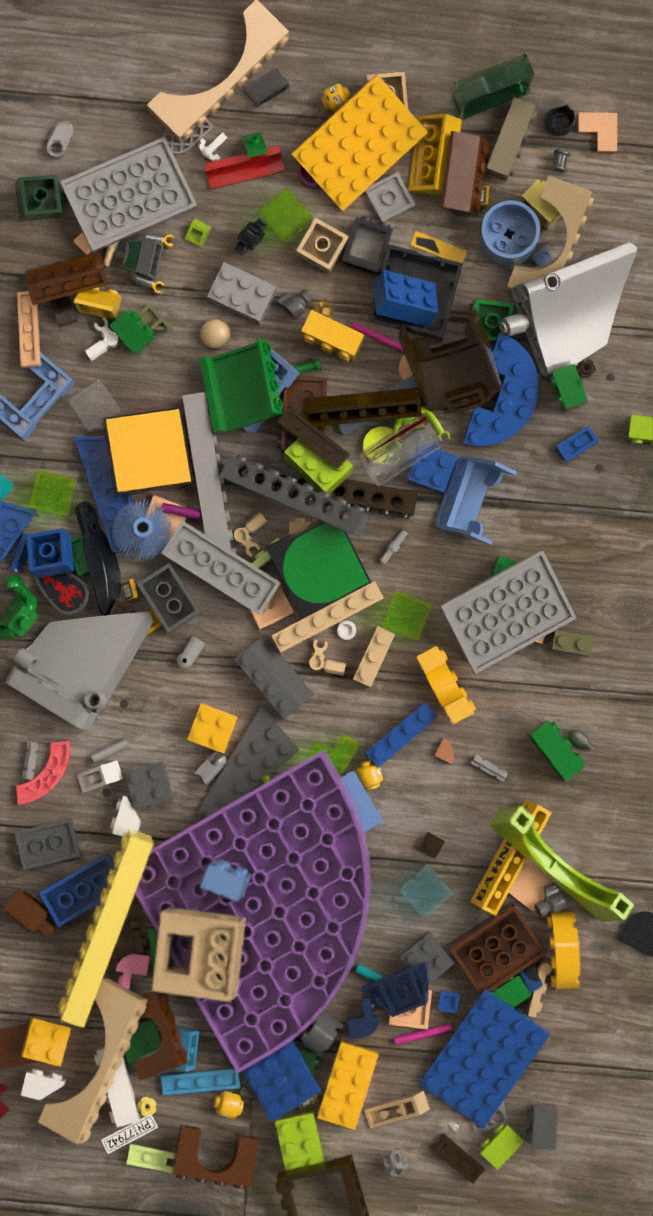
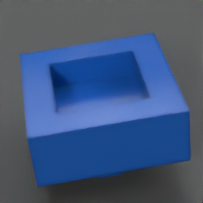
M441 990L437 1010L457 1014L460 994Z

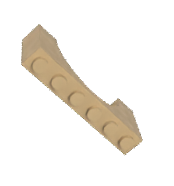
M548 175L540 198L550 202L562 215L567 229L566 244L555 259L544 265L524 267L515 264L507 287L512 288L564 268L566 262L570 263L574 253L570 251L573 244L577 245L580 234L577 233L579 226L584 227L587 219L584 213L586 208H591L594 198H591L592 191Z

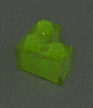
M343 734L334 750L316 741L307 758L326 750L339 775L342 776L361 743Z

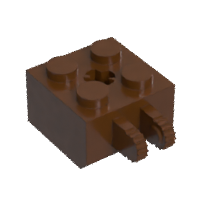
M23 888L18 889L4 906L5 914L12 920L17 919L22 923L20 926L28 933H35L39 930L49 937L55 934L56 929L54 925L47 920L50 916L48 908Z

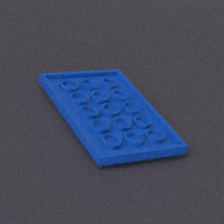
M485 988L420 1080L419 1085L484 1129L548 1039L550 1032Z

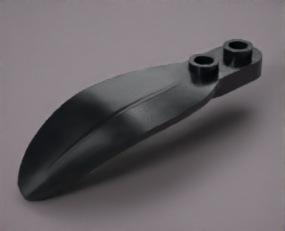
M83 501L76 506L75 513L81 533L84 536L85 559L101 614L106 616L109 615L116 599L119 600L121 589L120 568L115 552H112L108 538L100 528L94 506L88 501Z

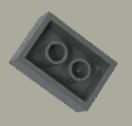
M170 563L137 583L169 634L201 614L198 606Z

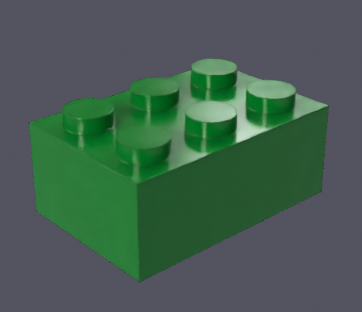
M548 720L529 733L528 736L561 780L566 782L585 768L582 764L585 761L578 752L574 754L571 750L573 745L567 737H561L558 733L561 731L554 721L550 722Z

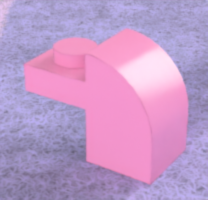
M133 953L124 957L116 968V971L124 972L123 975L119 976L118 984L130 990L132 974L147 976L151 955Z

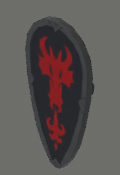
M68 572L42 578L35 577L41 592L57 611L65 615H73L79 613L86 606L89 599L88 587L75 575Z

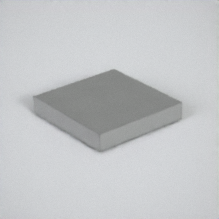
M398 172L371 185L364 191L380 222L385 223L416 206Z

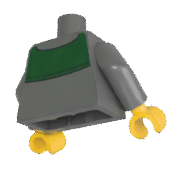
M145 233L135 238L134 241H128L126 250L118 249L116 259L123 261L122 267L127 270V274L135 283L146 288L151 287L155 293L160 294L162 292L157 291L155 286L157 284L164 286L162 282L154 283L153 280L157 279L163 248L173 247V244H168L166 240H174V237L167 235L164 238L162 235Z

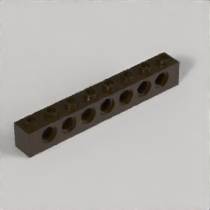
M265 464L264 470L268 472L270 469L281 473L280 477L286 478L289 476L298 481L303 480L310 485L295 469ZM345 479L338 486L345 491L342 497L335 496L334 490L330 493L331 499L337 500V498H341L347 501V505L350 507L357 505L364 508L366 512H371L372 509L379 510V514L390 516V513L398 514L399 518L409 519L410 516H414L418 492ZM277 484L275 490H280L281 486ZM295 490L293 492L292 498H295V495H298V490ZM361 491L364 494V498L357 501L353 498V493ZM376 494L381 495L383 502L381 504H374L372 497ZM399 498L402 501V505L399 508H394L391 505L392 499Z

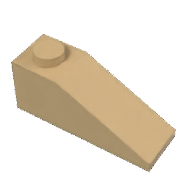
M420 1091L367 1108L364 1112L371 1129L420 1116L430 1110L424 1091Z

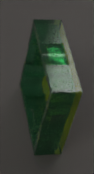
M522 54L454 81L450 103L456 117L465 120L510 102L514 97L520 98L529 94L530 84L533 82L535 73L527 54Z

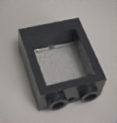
M361 216V218L356 217L342 264L379 275L393 228H390V225L384 222L374 223L371 218Z

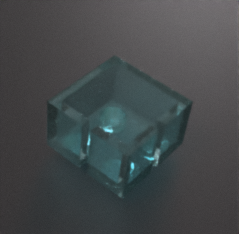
M426 863L414 874L416 877L414 881L410 878L398 889L424 919H427L454 894L443 880L437 881L439 876Z

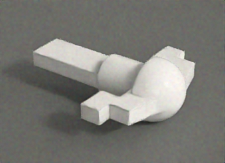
M221 133L207 147L204 146L206 141L203 138L200 140L199 148L205 158L211 161L220 159L218 154L213 156L212 152L227 139L224 133Z

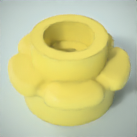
M143 1097L138 1103L137 1109L143 1116L153 1115L156 1112V1101L153 1098Z

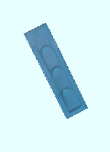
M235 1068L161 1075L162 1096L241 1088L240 1076Z

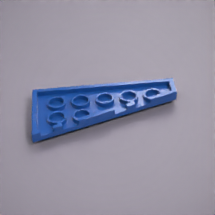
M74 436L112 552H119L121 545L117 544V538L115 537L122 523L116 528L117 521L115 517L116 515L120 517V510L126 511L124 509L125 506L132 505V495L114 497L110 473L111 462L106 449L105 437Z

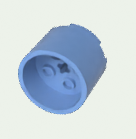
M509 200L494 205L486 213L480 229L479 243L482 252L492 262L503 267H512L515 264L519 265L525 262L533 253L540 235L539 220L535 212L522 202ZM506 232H509V234L512 235V238L510 240L508 237H504L506 235Z

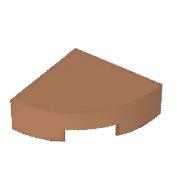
M443 738L434 756L452 764L454 751L451 744Z

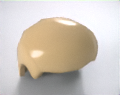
M220 319L209 320L200 329V339L209 348H220L230 339V328L226 322Z

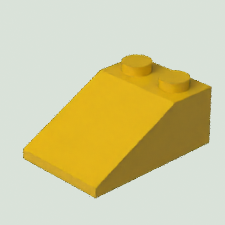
M99 288L78 293L74 303L81 313L116 320L122 298L121 295H118L117 291L107 289V292L100 291Z

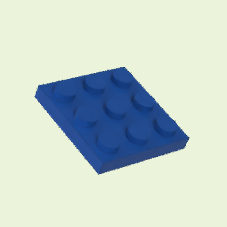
M293 1040L243 1070L270 1122H274L321 1093L319 1086Z

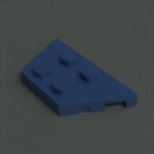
M428 961L362 986L361 989L375 998L374 1001L379 1006L384 1007L385 1011L392 1017L426 1005L428 1003Z

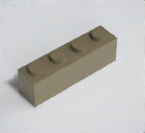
M514 97L487 165L486 173L505 180L508 179L509 175L513 176L517 166L513 163L515 158H520L523 147H520L522 140L526 141L530 130L527 127L529 122L533 123L537 112L534 109L536 105Z

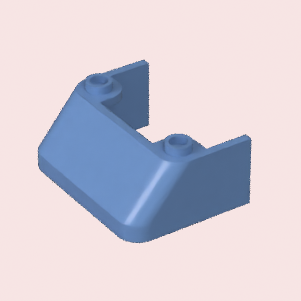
M469 456L459 457L453 468L435 520L436 527L472 541L492 545L493 541L482 537L483 525L476 521L488 486L498 485L502 480L503 473L517 475V471L495 461Z

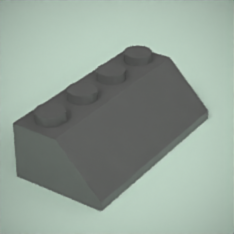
M265 635L234 659L284 719L314 695Z

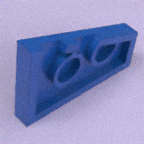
M0 501V562L5 560L21 536V533H23L36 514V510Z

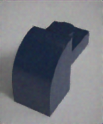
M370 996L362 997L363 1016L348 1017L349 1039L367 1037L378 1027L379 1015L371 1016V1013L375 1012L374 1001H370Z

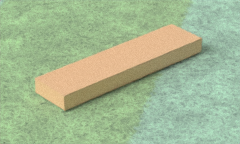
M28 291L17 292L20 367L41 366L38 304L32 305Z

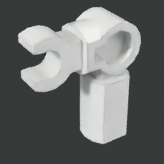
M105 317L102 318L105 323L103 327H99L97 323H94L95 329L102 333L101 336L104 340H99L84 350L91 361L107 352L109 347L116 348L120 343L118 335L112 328H109V322Z

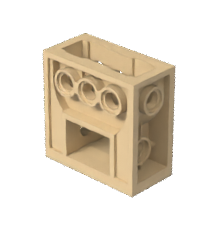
M168 907L162 911L152 991L231 1002L238 993L246 917ZM174 934L193 936L189 969L170 966ZM220 934L225 936L226 941L221 938ZM218 954L223 956V960L219 958ZM216 973L221 976V979L217 978Z

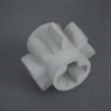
M391 1152L387 1155V1158L383 1159L385 1172H390L392 1176H400L408 1169L406 1155L401 1156L400 1152Z

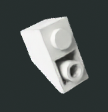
M123 796L117 802L116 810L119 811L117 818L113 817L110 829H113L112 834L119 836L128 833L129 828L139 831L141 819L133 808L129 797Z
M32 1068V1071L28 1070L26 1072L21 1096L41 1100L64 1086L66 1079H62L63 1076L60 1074L51 1073L50 1076L43 1074V1070Z

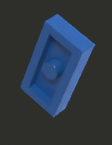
M588 425L557 445L556 448L567 463L597 444L599 440Z

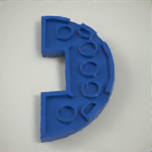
M498 332L492 352L498 373L504 375L501 383L502 389L498 393L493 411L480 407L473 408L462 441L464 444L487 446L500 443L512 437L527 423L537 403L539 381L533 360L517 341Z

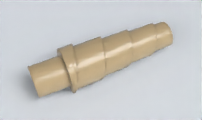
M120 241L107 246L103 261L104 266H110Z

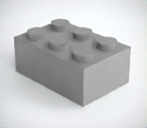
M223 262L207 298L208 301L260 325L277 289L276 286Z

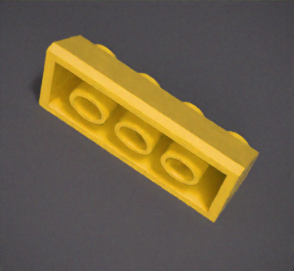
M447 113L418 116L419 123L428 133L414 145L408 191L441 196L451 131L460 132L462 119Z

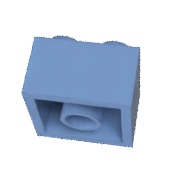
M222 859L210 863L200 887L235 901L243 898L252 874L247 873L248 870L243 867H231L229 862Z

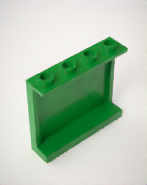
M256 338V343L214 357L203 356L199 358L213 432L225 434L283 415V405L278 394L279 385L274 373L275 365L271 358L272 349L268 340Z

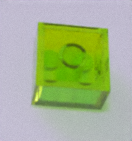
M288 187L258 212L259 217L268 223V228L283 245L313 221V215Z
M38 470L29 508L69 519L78 481L75 478Z
M396 590L381 628L418 642L432 604Z

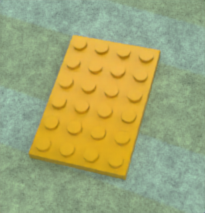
M376 74L291 154L336 205L344 211L428 132Z

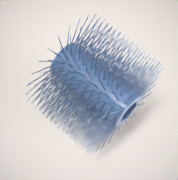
M144 498L142 509L141 503L137 504L138 501L128 507L125 506L124 509L126 511L120 510V517L118 515L116 520V528L122 523L115 537L117 538V544L121 545L120 551L125 547L124 553L129 547L126 552L127 555L133 544L137 542L136 559L140 546L139 561L141 555H143V560L146 556L147 561V557H150L151 560V556L158 555L156 552H162L160 549H162L161 547L164 548L166 542L168 543L172 531L171 526H169V519L167 520V517L164 516L166 513L162 515L163 510L159 513L161 507L156 513L157 507L152 514L150 511L147 517V504L144 513ZM137 528H144L146 533H140ZM160 529H164L163 531H167V532H163L162 536H160V535H161Z

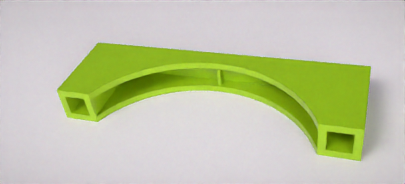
M518 806L497 811L489 826L600 922L625 920L634 904L620 892L592 881L558 857L539 836L534 825L535 818L526 810Z

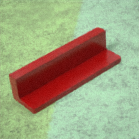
M279 145L266 148L267 154L251 158L246 153L205 163L210 189L213 190L284 172L285 169Z

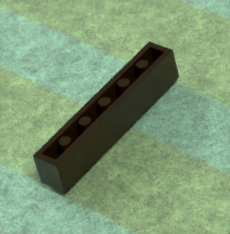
M419 388L303 399L304 417L313 426L422 416Z

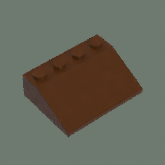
M512 902L502 907L496 916L492 914L447 945L480 995L485 988L491 992L547 954Z

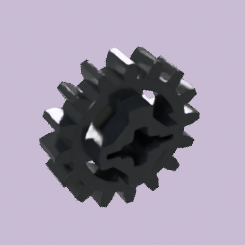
M261 217L254 223L249 222L238 235L237 240L239 242L234 248L235 251L241 256L248 252V250L252 252L264 239V231L268 223Z

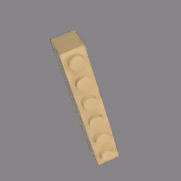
M374 581L271 636L280 653H283L384 600V597Z

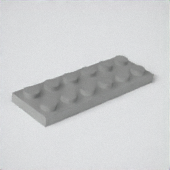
M181 521L161 553L259 616H261L281 582L184 521Z

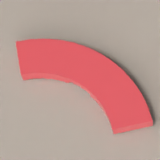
M70 741L50 743V755L43 771L33 780L16 786L18 805L30 803L43 797L57 785L68 765Z

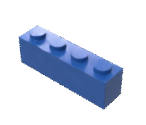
M424 702L368 750L366 754L379 768L438 716Z

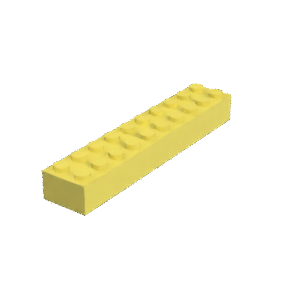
M130 828L128 833H124L120 842L122 844L121 851L116 852L113 861L115 862L114 870L110 869L106 879L108 881L107 888L103 887L100 894L101 904L95 907L93 925L89 924L87 928V941L81 944L79 950L80 959L75 961L72 969L73 978L68 979L65 987L66 996L61 997L58 1006L62 1021L83 1028L153 846L151 836Z

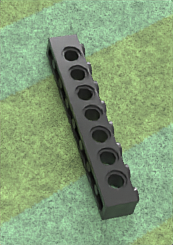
M237 454L235 458L229 455L220 477L361 537L370 517L364 513V508L354 505L352 508L347 505V501L341 498H337V500L331 499V494L320 490V493L313 491L314 487L303 483V486L296 484L298 480L287 476L284 479L280 477L281 473L270 469L268 472L263 470L264 466L259 463L253 462V464L247 463L248 459ZM248 469L247 475L242 477L243 471ZM264 476V482L259 484L260 477ZM281 483L280 490L276 491V485ZM298 490L297 497L292 498L293 492ZM315 497L314 504L309 506V500ZM332 504V510L326 513V507ZM349 512L348 519L343 520V514Z

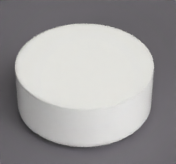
M342 621L337 627V634L343 640H350L356 634V626L351 621Z

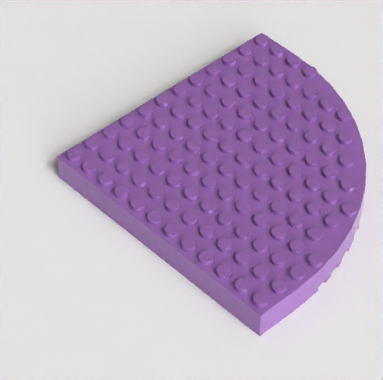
M323 750L151 849L135 894L158 935L161 912L168 907L246 917L237 996L231 1002L194 997L237 1073L274 1053L298 1036L326 1008L346 980L357 957L365 933L370 908L371 873L365 832L357 808L345 783L326 750ZM222 859L229 862V866L234 868L237 866L243 867L248 870L247 873L252 874L243 898L235 901L200 887L210 863ZM174 934L171 958L178 968L189 969L193 936ZM220 934L221 938L226 941L225 936ZM218 954L219 958L223 960V956ZM216 973L217 978L221 979V976Z

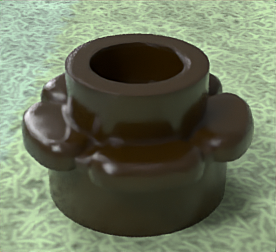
M590 359L580 361L577 367L578 374L584 378L591 377L596 371V367L593 365L594 362Z

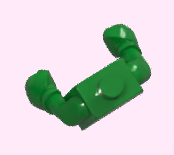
M17 575L8 576L5 579V586L11 591H15L18 596L0 618V637L4 640H9L15 636L23 637L38 617L36 612L37 599L28 591L23 580Z

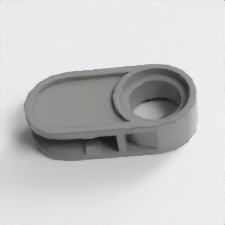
M62 121L58 123L47 144L48 154L52 158L58 159L63 157L73 138L74 129L69 122ZM52 145H61L62 149L60 153H52Z

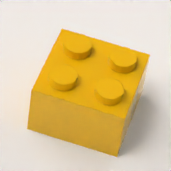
M201 703L187 740L225 754L238 717Z
M31 1017L21 1056L61 1067L71 1028Z

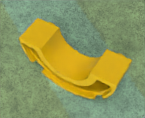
M435 646L417 656L416 658L426 675L425 677L447 717L449 716L451 719V723L454 725L473 715V711L476 708L471 699L467 701L466 697L468 696L463 687H458L456 683L458 678L453 670H449L446 663L448 658L444 650H439Z
M574 911L550 912V917H547V927L551 928L552 932L550 949H554V957H551V967L554 969V975H551V987H555V990L579 989L580 981H578V976H580L578 931L574 924L576 922Z

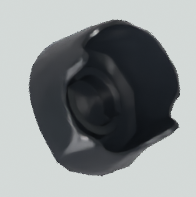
M569 105L553 108L545 116L546 130L553 136H565L573 131L576 115Z

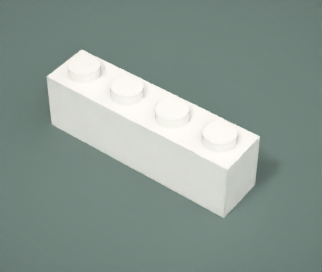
M105 1047L97 1049V1054L94 1055L97 1066L101 1065ZM124 1054L122 1064L114 1075V1082L106 1093V1103L111 1104L112 1111L109 1112L112 1124L116 1123V1127L135 1123L141 1119Z

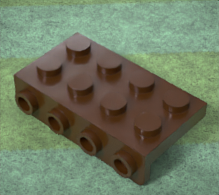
M297 376L289 388L285 387L282 390L284 391V398L280 399L283 405V413L290 407L305 418L303 399L327 396V378ZM278 424V429H282V437H278L277 448H280L281 453L284 454V451L297 438ZM315 426L325 434V426Z

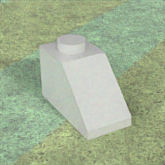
M118 761L77 774L82 793L123 779Z

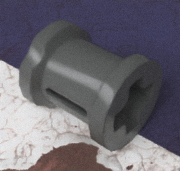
M555 149L554 162L550 169L566 173L567 161L571 153L566 150Z

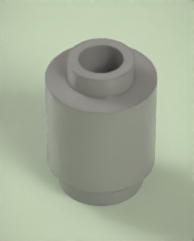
M521 313L502 318L499 325L500 331L507 337L523 333L526 329L530 328L529 318L526 314Z

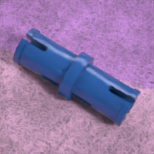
M21 533L17 548L13 550L14 556L8 570L19 574L25 557H28L26 534Z

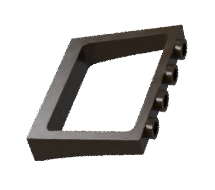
M352 1154L317 1164L280 1171L277 1175L275 1186L277 1193L282 1195L281 1208L286 1210L287 1216H298L288 1181L336 1172L341 1175L352 1216H369Z

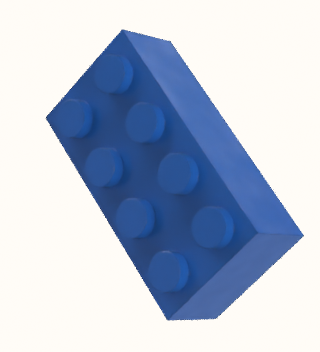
M109 853L39 893L58 927L100 903L101 891L103 887L107 888L108 881L106 879L110 869L114 870L115 863Z

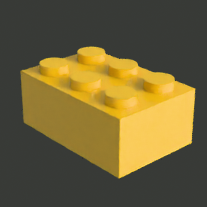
M311 310L301 330L304 342L313 346L316 343L321 346V350L329 354L335 352L339 354L338 357L346 362L355 360L364 341V334Z

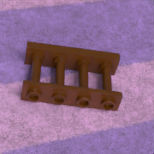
M100 252L27 270L26 276L29 283L27 288L32 305L108 285Z

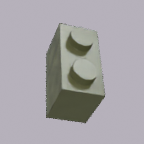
M555 630L550 650L590 657L594 637Z

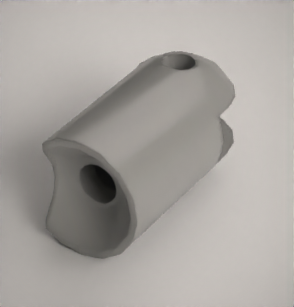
M192 636L183 653L177 657L178 666L183 669L190 668L195 663L205 643Z
M212 752L194 772L207 785L226 765V756L221 757L215 763L221 752Z

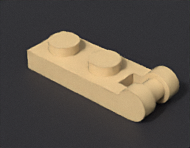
M546 962L539 964L537 971L543 987L532 993L527 1011L528 1016L535 1018L537 1013H541L543 1002H540L542 994L545 995L547 983H544L545 978L552 970L551 966Z

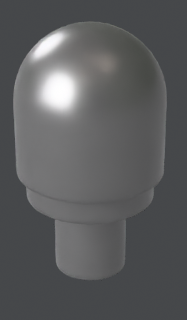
M573 729L569 733V740L579 748L584 747L589 752L594 747L588 741L589 737L583 731Z

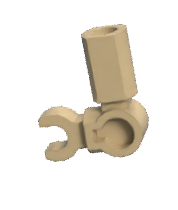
M260 512L245 523L246 526L244 528H238L234 532L235 540L241 546L246 547V553L250 557L253 556L249 551L250 547L255 546L259 551L260 546L257 543H252V537L249 533H255L267 523V520Z
M315 639L313 642L315 653H312L309 661L310 669L315 672L323 669L326 673L344 676L346 663L329 659L324 661L325 655H323V652L327 650L328 643L325 641L324 647L318 648L317 640Z

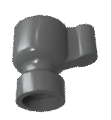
M305 289L299 293L297 298L285 292L277 299V302L295 320L305 312V306L310 305L314 301L312 295Z
M555 882L544 886L545 901H539L534 904L536 913L540 918L548 915V912L557 913L567 907L566 901Z

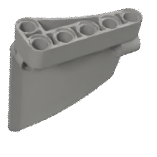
M626 243L512 287L511 293L518 313L526 314L529 318L530 328L526 329L525 333L539 371L543 376H548L553 371L572 364L578 365V362L608 343L618 303L637 253L635 245Z
M138 612L50 622L28 648H22L18 651L14 658L15 666H13L5 682L80 729L90 730L100 710L106 707L154 623L152 614L150 612ZM95 696L99 698L97 705L93 703Z

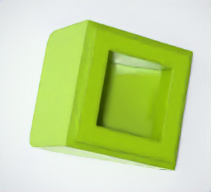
M194 219L184 239L202 247L212 227Z

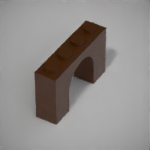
M151 991L141 995L147 999L146 1010L139 1019L144 1017L153 1019L160 1027L162 1041L159 1049L154 1054L134 1062L140 1081L188 1064L187 1052L183 1048L181 1034L175 1024V1015L170 1009L169 997L165 992Z
M180 1124L171 1170L176 1175V1178L186 1180L187 1177H193L195 1181L202 1183L211 1180L214 1181V1184L226 1186V1183H229L239 1189H245V1186L251 1187L259 1144L257 1137L237 1134L235 1151L230 1163L221 1169L211 1170L202 1166L198 1160L197 1152L201 1129Z

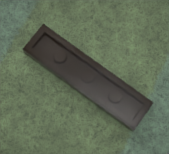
M289 407L277 420V424L337 471L350 457L347 451Z

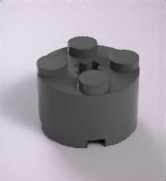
M325 1012L319 1014L312 1022L314 1024L312 1030H307L301 1038L304 1042L303 1045L321 1058L325 1056L322 1052L329 1050L339 1036L340 1031H338V1028L343 1029L344 1027L343 1024Z

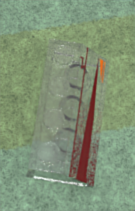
M422 413V416L412 419L358 454L372 481L377 486H380L444 446L425 413Z

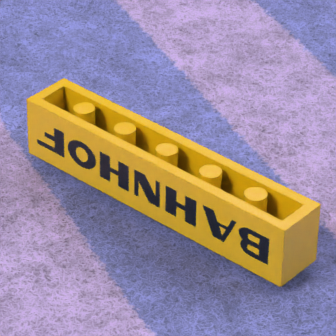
M525 799L522 808L535 818L534 825L540 836L552 812ZM505 839L470 901L495 916L527 860L523 854Z

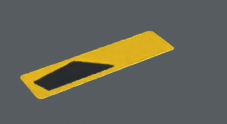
M418 231L415 232L411 242L412 246L463 263L467 254L466 250Z

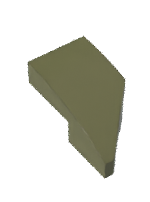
M151 303L139 312L142 318L141 321L145 325L150 326L153 331L173 330L171 325L158 313Z

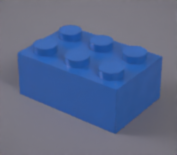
M383 270L373 283L375 308L378 315L428 327L439 313L436 287L433 282Z

